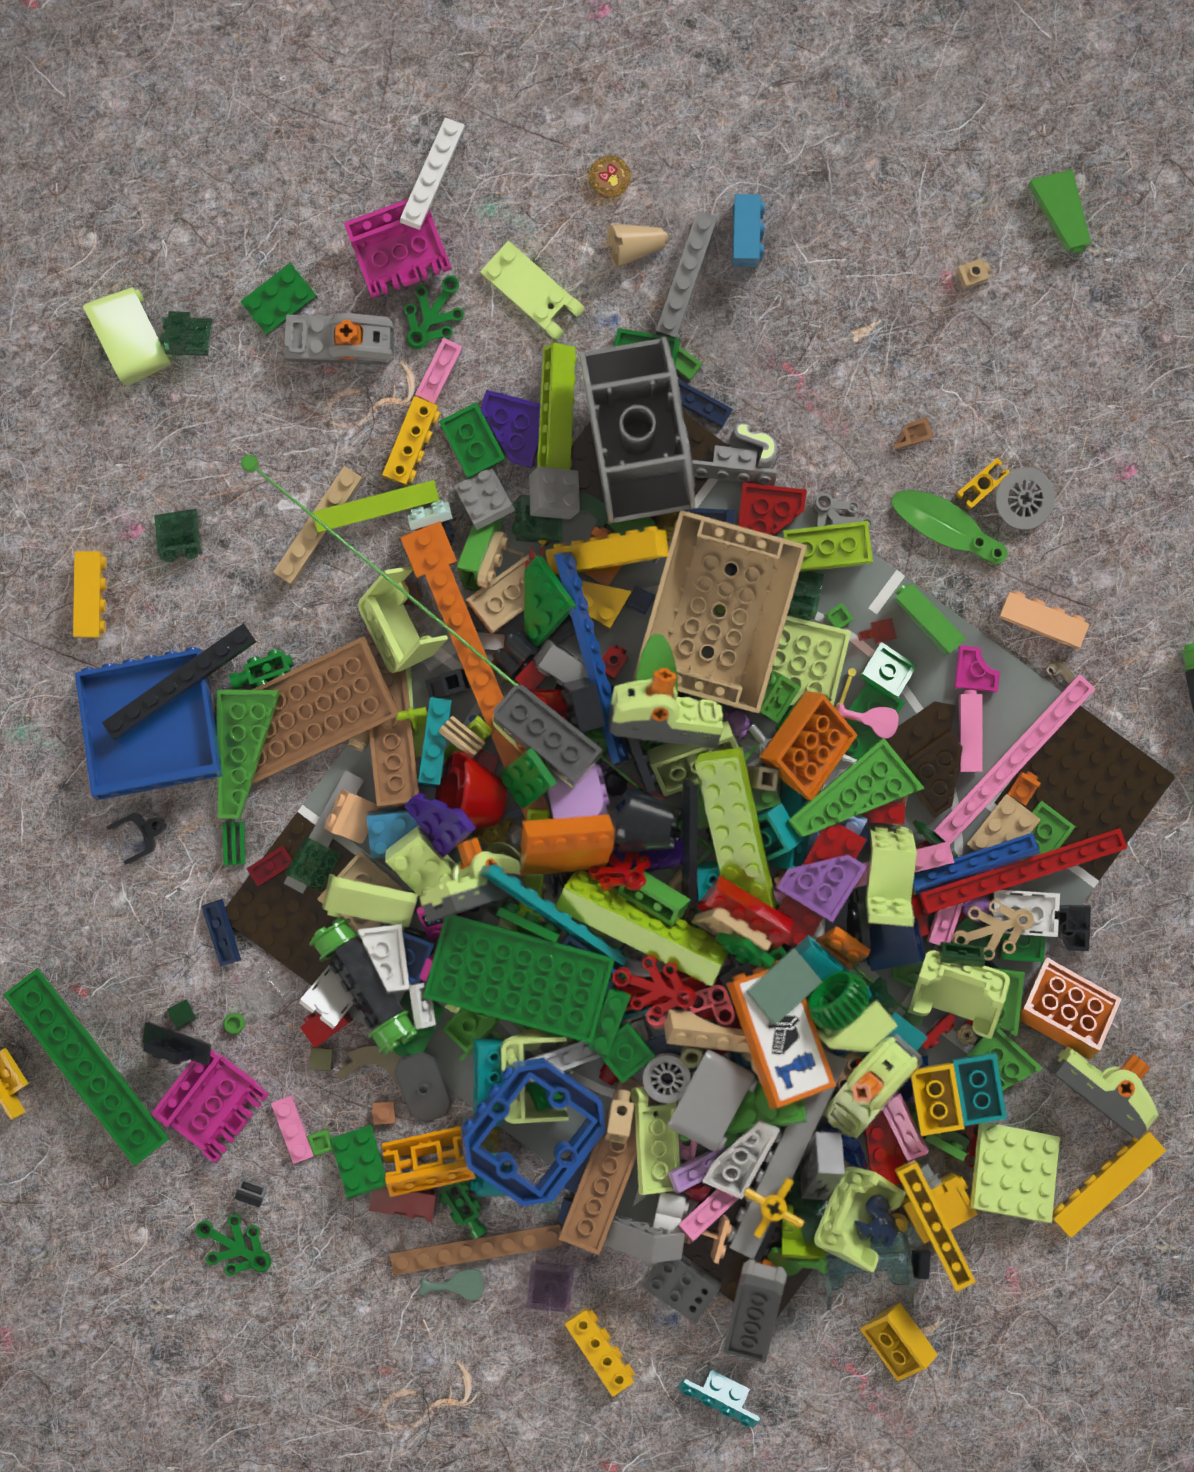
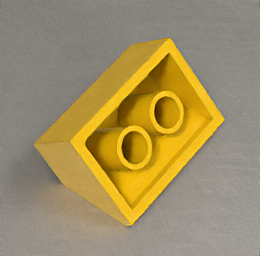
M949 1062L918 1068L911 1076L921 1136L964 1129L953 1063Z
M900 1302L886 1308L860 1328L897 1382L925 1370L938 1356Z

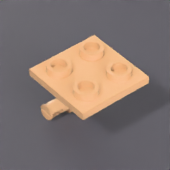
M725 1214L720 1216L716 1233L707 1230L701 1233L702 1235L714 1238L710 1257L715 1263H718L720 1258L723 1259L726 1251V1246L724 1245L725 1237L730 1236L732 1225L729 1224L730 1220ZM685 1236L684 1243L690 1244L691 1241Z

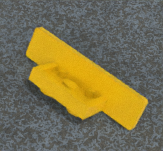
M7 1048L0 1050V1104L8 1117L13 1120L25 1112L15 1093L29 1083Z

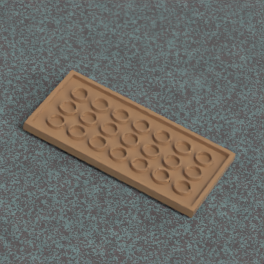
M365 637L350 642L252 689L281 690L252 785L398 716V710Z

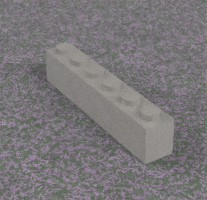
M697 211L656 329L657 335L677 338L718 217Z

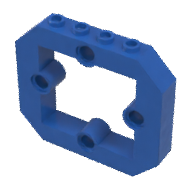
M541 1057L513 1062L510 1067L507 1066L503 1070L500 1081L491 1086L485 1101H481L476 1106L473 1117L464 1122L461 1128V1139L467 1168L524 1207L554 1201L606 1132L603 1105L598 1095L546 1058ZM530 1078L546 1088V1098L553 1108L563 1109L570 1105L586 1117L569 1142L561 1141L555 1145L553 1149L555 1160L536 1185L517 1172V1163L510 1153L501 1152L494 1156L480 1146L495 1124L508 1116L509 1106ZM563 1092L560 1099H553L555 1093ZM495 1103H502V1107L499 1110H492ZM570 1151V1155L567 1158H561L563 1152ZM504 1162H510V1166L507 1169L500 1168Z

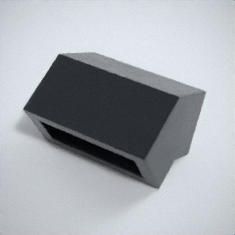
M242 1178L234 1199L260 1208L267 1187Z
M912 1250L910 1277L929 1279L930 1250Z

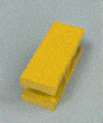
M998 457L955 494L960 501L963 499V493L970 488L978 494V497L972 503L970 500L966 502L967 505L965 507L968 511L995 489L1003 478L1010 473L1008 469L1006 471L1003 470L1001 472L1003 476L997 480H994L988 474L994 466L997 467L1003 464ZM978 480H986L988 488L981 489L978 486Z

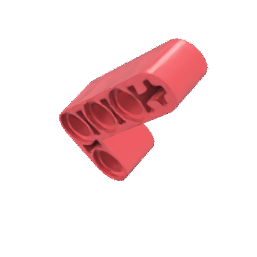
M714 985L695 992L696 999L699 998L704 1001L701 1008H694L693 1006L683 1008V1011L692 1012L696 1016L713 1011L716 1021L721 1027L730 1028L736 1021L728 992L721 985ZM718 991L723 992V1000H713L714 993ZM685 995L682 998L688 1000L689 996ZM651 1007L646 1014L649 1025L655 1029L663 1028L666 1020L665 1013L663 1014L664 1016L659 1017L660 1021L656 1022L653 1019L654 1015L652 1014ZM655 1007L657 1013H662L660 1007ZM723 1012H729L732 1016L729 1021L723 1022L720 1020V1015Z

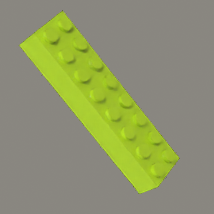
M742 748L701 753L695 765L721 877L777 910L778 907Z
M575 871L565 885L555 909L566 912L573 918L648 955H652L666 964L673 962L677 965L678 970L710 986L713 985L729 952L721 948L722 944L715 937L707 934L702 929L689 925L682 919H679L673 926H670L618 894V889L613 887L610 890H602L600 880H592L589 873L585 871Z

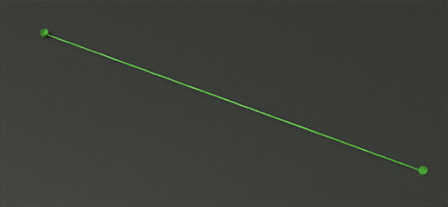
M246 455L242 458L241 466L244 471L248 473L257 471L512 685L517 686L513 680L259 470V462L255 456ZM601 754L600 758L636 788L645 791ZM698 835V840L715 853V849ZM853 965V969L906 1012V1021L913 1026H918L922 1023L923 1016L909 1013L908 1009Z

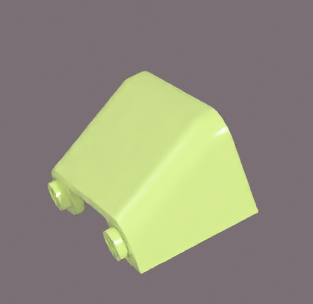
M133 287L83 305L118 378L126 387L172 364L169 359L172 357L167 345L163 347L142 307L141 302L144 301L140 290H135Z
M933 950L927 952L908 1012L918 1016H927L933 1007L973 1020L972 1028L974 1032L980 1036L992 1039L1010 983L1008 975L986 966L975 967L942 963L940 961V951Z
M849 1166L844 1169L845 1174L831 1195L816 1231L814 1242L823 1250L865 1271L874 1273L879 1259L878 1254L870 1249L872 1244L870 1237L866 1241L859 1239L855 1220L865 1224L871 1222L872 1217L866 1211V1203L871 1196L883 1195L889 1201L888 1204L891 1206L889 1210L894 1211L902 1204L906 1192L876 1172Z

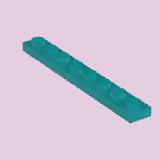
M495 864L482 867L479 874L575 938L594 953L615 958L613 966H624L628 959L622 955L623 952L614 946L610 947L605 943L606 940L588 932L589 928L587 926L572 921V916L568 913L556 910L552 902L548 900L543 901L537 897L538 893L533 889H526L521 886V881L517 878L505 875L501 867Z

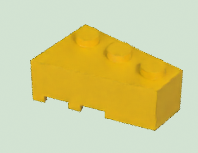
M582 581V591L588 602L590 618L611 630L632 591Z

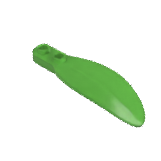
M915 490L900 491L892 497V506L899 516L931 540L955 550L970 551L990 564L996 565L1005 561L1007 557L1006 547L984 534L966 512L948 500ZM976 539L982 541L981 546L976 545ZM995 549L999 550V557H996L994 555Z
M654 634L644 646L635 681L649 680L653 678L654 671L665 668L676 674L675 688L678 690L677 669L672 649L663 635ZM642 739V747L646 751L663 745V742Z

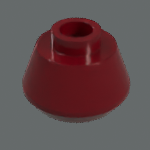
M701 1181L684 1190L690 1200L701 1202L708 1197L712 1186Z

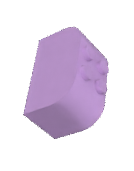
M595 763L574 789L548 769L557 782L555 786L548 790L554 819L608 814L606 805L610 803L600 764L596 765Z

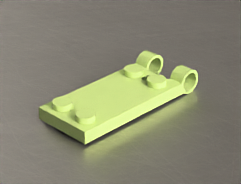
M507 241L480 271L481 275L556 341L564 334V331L551 321L564 306L577 317L585 311V307L578 300L568 294L510 241ZM553 304L554 308L549 309L548 305Z
M633 1088L631 1099L635 1106L639 1194L647 1195L674 1191L668 1172L680 1166L679 1133L667 1126L677 1108V1101L648 1105L649 1094L645 1088Z

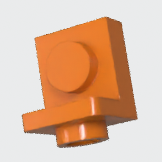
M1029 771L1026 774L1021 772L1007 794L1026 806L1041 783L1037 781L1038 777Z

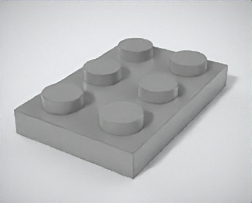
M492 467L454 485L476 530L515 511Z

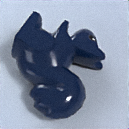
M873 1195L866 1203V1211L872 1217L871 1222L865 1224L855 1220L860 1240L866 1241L870 1237V1242L875 1244L877 1239L880 1238L883 1245L889 1248L896 1238L899 1228L893 1215L888 1212L891 1206L883 1195Z

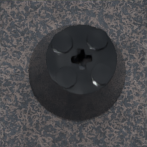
M628 787L623 795V800L626 803L622 805L617 819L615 843L620 844L617 847V851L629 853L674 849L676 842H679L681 836V829H678V823L682 821L683 809L638 788Z

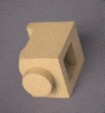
M982 258L958 266L956 272L963 290L986 282L989 279L988 274H991V269L988 262H983ZM973 268H977L979 270L978 275L973 274Z

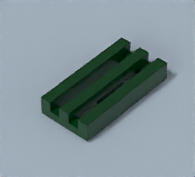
M940 942V961L942 963L975 967L984 966L985 958L982 946Z

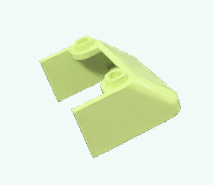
M412 566L385 570L383 572L409 594V589L404 580L413 571ZM380 575L360 598L358 608L387 669L391 673H396L433 656L448 638L447 635L435 638L427 635L420 638L403 605L408 597Z
M329 874L322 908L327 910V915L340 917L341 914L392 925L401 924L402 931H404V927H409L418 894L413 891L396 890Z
M877 1001L873 1002L854 1023L844 1029L832 1031L823 1027L820 1028L814 1022L818 1036L829 1048L861 1052L873 1050L877 1043L898 1026Z
M531 1028L505 1039L501 1044V1071L503 1072L507 1066L510 1067L513 1062L524 1061L525 1051L536 1050L545 1042L567 1041V1037ZM526 1086L523 1087L511 1103L509 1114L505 1117V1120L512 1124L569 1121L566 1107L556 1109L550 1106L538 1112L529 1092L526 1091Z

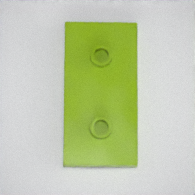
M868 521L783 531V539L807 545L799 572L873 564Z

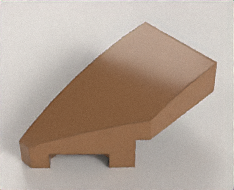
M925 417L906 424L894 445V449L897 450L934 438L928 418Z

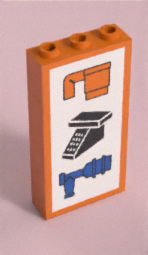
M762 966L753 969L752 975L746 976L745 973L732 977L733 981L727 983L769 1107L773 1109L835 1087L836 1084L815 1024L810 1017L806 999L804 998L782 1020L773 1025L745 992L770 969L765 970V967Z

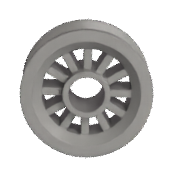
M674 1053L657 1055L648 1063L643 1073V1084L646 1092L654 1100L661 1103H673L680 1100L692 1079L691 1069L684 1066L681 1062V1056ZM672 1064L676 1065L674 1069H671ZM680 1068L681 1072L676 1073V1070ZM670 1073L673 1076V1082H664L662 1074ZM661 1087H664L663 1092L659 1091Z

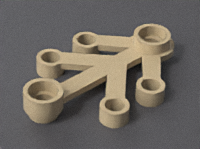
M993 899L989 903L990 911L993 913L1000 912L1011 918L1001 921L981 911L978 906H971L968 910L969 917L973 920L979 919L989 924V926L970 932L962 929L956 930L953 934L952 942L958 943L957 938L963 936L965 941L958 944L968 945L969 941L993 934L988 945L983 948L984 952L986 950L993 952L990 957L984 955L985 960H992L995 957V949L1005 930L1013 928L1009 939L1004 941L1002 945L1004 952L1011 954L1016 950L1015 944L1022 930H1028L1034 923V916L1031 911L1024 908L1015 911L1003 905L1000 900ZM993 903H998L1000 907L997 910L992 909L991 905ZM973 909L979 911L977 916L971 915ZM1025 916L1027 922L1020 923L1019 918ZM1011 943L1013 945V948L1011 950H1007L1005 948V945Z

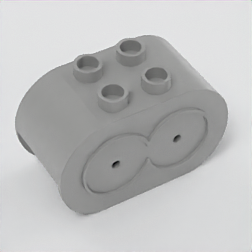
M666 337L579 352L609 524L679 512L680 510L695 509V480L689 441L683 419L676 369L673 358L670 355Z

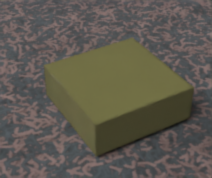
M311 1047L309 1069L331 1071L333 1049Z

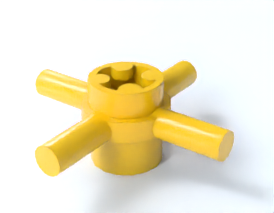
M786 1177L777 1194L766 1197L761 1196L748 1187L745 1189L743 1195L758 1203L763 1215L753 1235L761 1239L770 1222L778 1221L782 1218L799 1229L802 1227L804 1221L788 1212L784 1201L785 1196L794 1183L793 1180ZM777 1202L779 1209L777 1213L772 1214L770 1209L766 1207H768L769 1203L774 1205Z

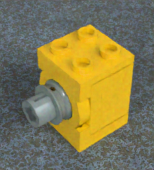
M928 1163L919 1166L950 1230L978 1215L975 1209H970L971 1195L966 1193L965 1190L968 1187L959 1174L955 1175L951 1171L938 1178V1173H933ZM905 1196L901 1205L919 1238L925 1244L930 1240L908 1196Z

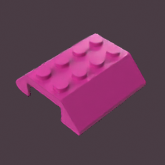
M409 198L344 222L372 299L380 297L379 289H382L383 295L388 294L386 286L388 283L392 282L394 288L399 290L401 288L398 282H402L403 287L420 282L419 274L422 275L423 280L428 279L426 271L428 268L432 267L436 275L440 274L438 267L442 268L443 273L452 270L430 209L420 230L400 223L401 215Z
M211 1049L209 1064L203 1065L191 1060L152 1111L151 1115L167 1127L172 1126L203 1150V1155L212 1162L217 1163L222 1157L220 1152L225 1153L227 1150L219 1141L220 1138L223 1136L227 1141L233 1143L235 1137L232 1134L238 1136L249 1122L243 1114L249 1119L253 1116V1113L246 1107V1104L250 1102L254 1107L259 1108L262 1103L258 1099L264 1102L269 1093L238 1066Z

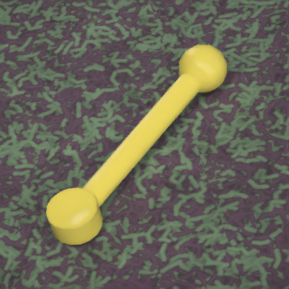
M854 668L848 670L849 676L839 703H844L852 677L856 675Z

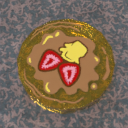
M606 155L600 157L593 162L589 170L590 186L597 195L603 198L619 197L630 185L631 173L629 166L623 159L617 156Z

